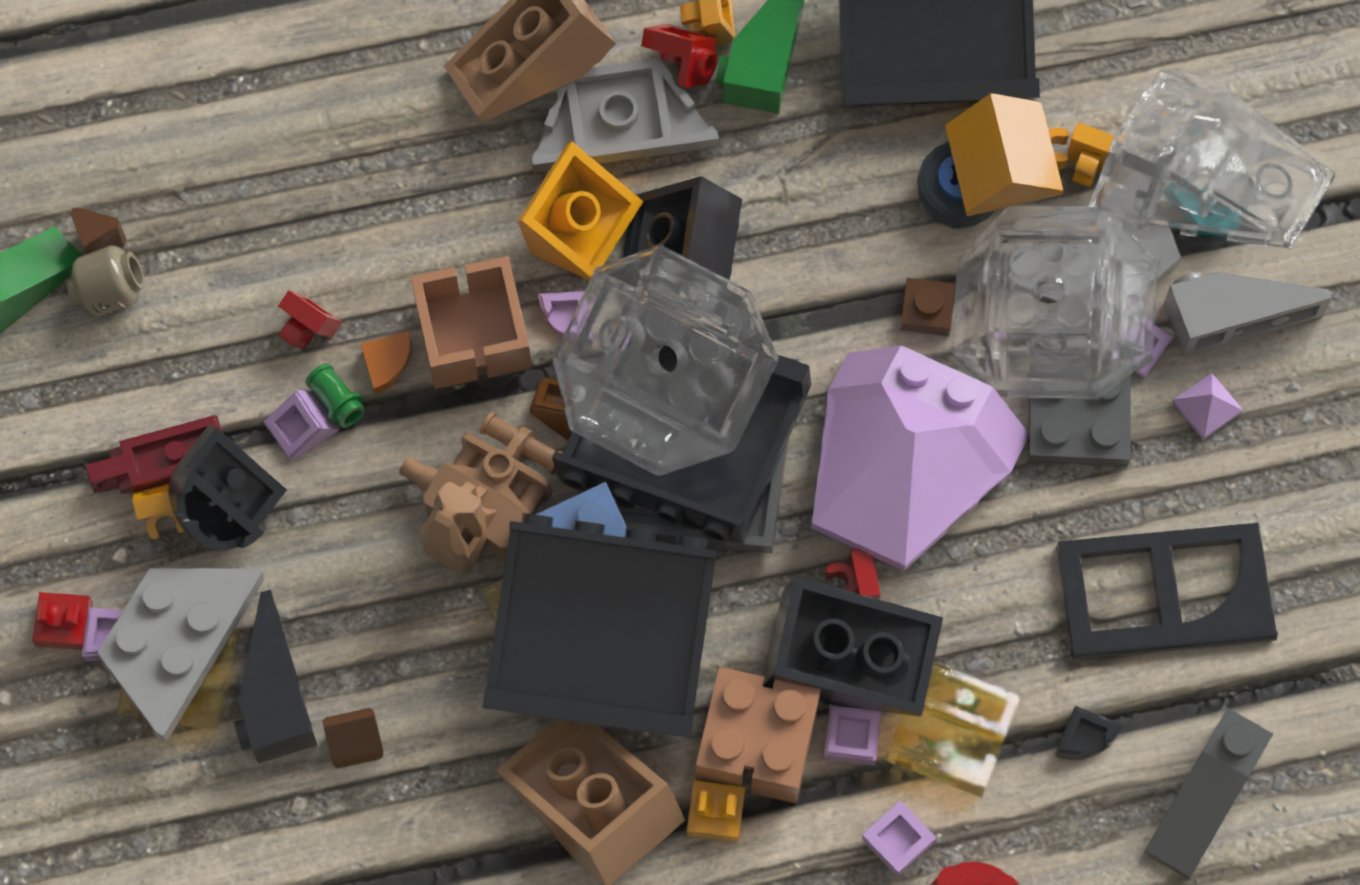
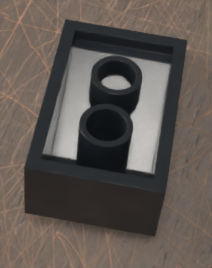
M795 576L782 591L763 674L765 677L764 687L773 689L774 681L777 679L821 689L819 699L821 703L921 717L925 706L943 617Z

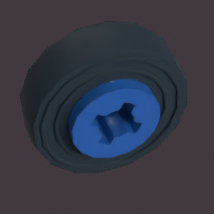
M949 141L935 147L923 160L917 178L918 196L927 213L940 223L953 227L975 226L987 220L996 210L968 217L966 215L959 182L954 177L957 174Z

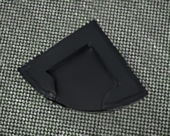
M1075 705L1055 756L1068 760H1082L1094 757L1113 744L1123 724Z

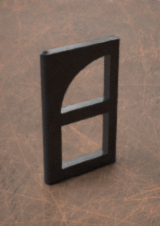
M1259 522L1058 541L1057 543L1071 644L1070 654L1073 660L1277 641L1278 631L1276 630ZM1239 544V571L1230 595L1210 614L1200 619L1183 623L1172 550ZM1149 552L1160 625L1091 631L1081 558Z

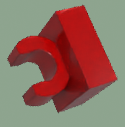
M291 290L287 291L278 305L279 308L292 316L282 328L279 337L295 348L298 346L304 350L313 339L315 333L333 338L342 324L341 320L311 299Z
M852 549L847 564L835 562L826 567L825 579L841 578L847 584V588L844 590L880 599L881 593L873 555L860 549Z
M39 592L32 637L34 645L36 647L83 650L89 607L92 608L93 606L91 597L87 595Z

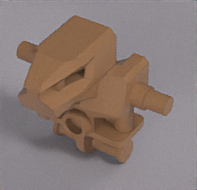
M492 411L484 419L479 433L484 436L487 434L507 446L505 450L497 449L476 436L465 432L461 438L463 448L452 464L442 463L439 470L430 465L425 466L409 456L405 459L399 470V474L415 482L418 488L425 491L423 499L427 517L429 518L419 527L425 554L459 574L472 570L487 545L492 547L494 556L506 561L510 521L521 522L523 513L532 514L541 499L548 500L552 495L551 481L523 464L522 461L526 456L547 468L548 473L553 475L556 472L552 460L555 450L534 439L533 431L526 427L519 430L499 419L497 414Z

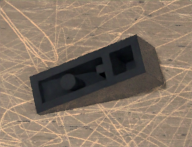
M271 589L260 593L238 701L243 719L234 721L242 751L252 748L258 764L318 745Z

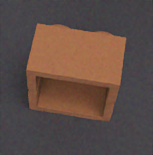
M509 256L466 264L468 294L460 295L455 267L411 276L434 389L478 380L477 371L482 369L487 370L488 378L532 369L530 346Z
M719 667L696 762V781L742 787L744 768L754 770L751 794L797 804L819 707L821 689L775 679L773 689L764 687V676Z

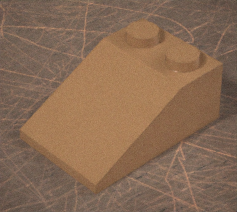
M509 0L444 65V68L477 117L484 122L582 78L617 43L584 0Z
M556 719L496 770L498 776L569 854L603 885L613 884L685 821L669 785L600 726L595 724Z

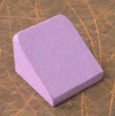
M296 390L263 421L288 459L292 461L331 438L341 429L339 424L330 422L328 419L329 411L313 391Z

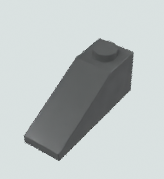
M1227 707L1144 853L1190 879L1272 738L1273 733Z

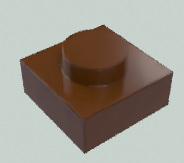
M906 278L900 330L949 336L956 283Z

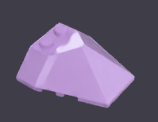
M903 346L849 352L827 392L811 529L852 548L860 549L873 555L874 558L904 571L947 533L948 527L964 513L968 514L978 505L979 500L995 485L1000 486L1009 478L1028 441L1029 433L997 391L986 383Z

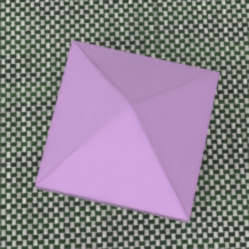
M1210 373L1172 401L1202 440L1243 412V409L1213 373Z

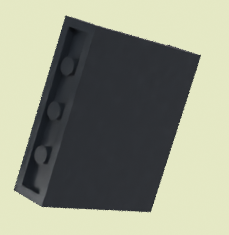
M838 0L842 107L976 103L990 93L1025 100L1040 98V80L1036 78L1033 0Z
M623 300L615 317L618 327L617 334L562 454L555 451L552 456L557 476L568 487L582 492L587 491L589 487L594 488L606 482L615 503L619 506L632 509L635 505H639L654 511L653 514L666 523L679 526L682 522L701 528L700 531L705 536L715 541L727 543L729 539L744 544L812 386L810 366Z
M523 513L521 522L510 521V533L487 687H485L482 708L691 738L715 561L717 558V551L707 549L708 540L677 535L676 545L655 542L657 532L626 528L624 537L604 535V524L574 520L573 530L552 527L554 517Z

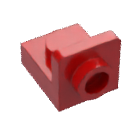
M672 24L645 27L643 29L641 47L659 51L658 58L661 60L681 63L678 79L679 86L691 88L709 84L711 76L717 67L718 59L715 52L717 36Z

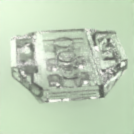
M1008 206L958 258L951 344L953 357L979 381L992 386L1000 397L1099 399L1119 385L1132 372L1139 371L1153 361L1157 262L1108 207ZM1049 292L1063 294L1061 299L1055 303L1048 304L1040 301Z
M662 245L651 247L595 268L553 357L558 384L566 406L565 414L569 429L656 476H661L735 451L779 361L751 291ZM664 345L671 347L677 355V365L671 373L664 370L659 363V352Z

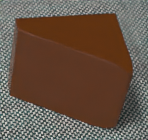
M361 709L325 717L322 720L331 759L335 768L379 760L383 757V746L373 709Z

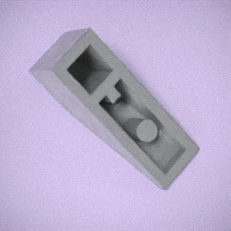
M1194 272L1179 277L1170 285L1164 306L1184 357L1321 318L1324 316L1332 298L1329 290L1221 272L1204 276L1199 272Z

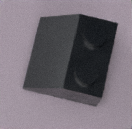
M702 176L636 194L643 203L627 227L618 285L628 289L686 297H698L728 289L739 228L742 198Z

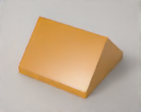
M990 93L945 124L967 217L1064 194L1041 102Z
M568 142L517 222L530 254L591 281L598 275L643 201L575 143Z

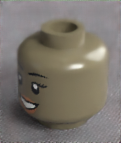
M114 245L77 258L72 265V278L67 280V290L74 305L77 307L83 306L91 315L96 317H104L133 306L139 299L140 290L145 287L144 274L136 256L132 252L125 253L121 248Z

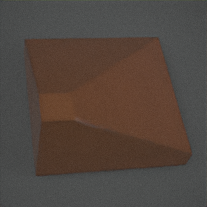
M541 377L529 413L568 441L588 398L590 388Z

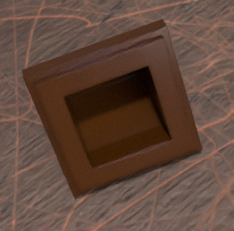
M78 207L72 208L70 215L86 254L111 245L119 248L125 246L127 239L118 218Z

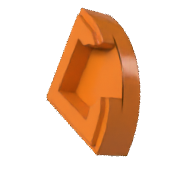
M409 331L361 344L375 394L392 387L407 366L412 350Z

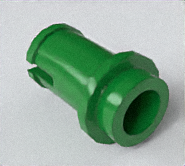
M329 363L318 366L307 376L305 384L316 394L329 411L328 419L331 423L339 424L342 428H346L355 424L365 412V408L362 405L363 397L357 392L352 393Z

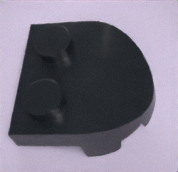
M208 425L177 464L169 482L170 505L178 523L196 543L215 551L229 550L237 547L245 548L259 539L264 533L259 528V525L287 491L284 486L217 427Z

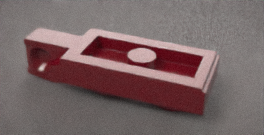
M212 415L119 441V447L109 450L111 458L86 465L93 492L99 493L119 488L121 494H127L168 484L177 464L208 425L217 427L222 432L218 416Z

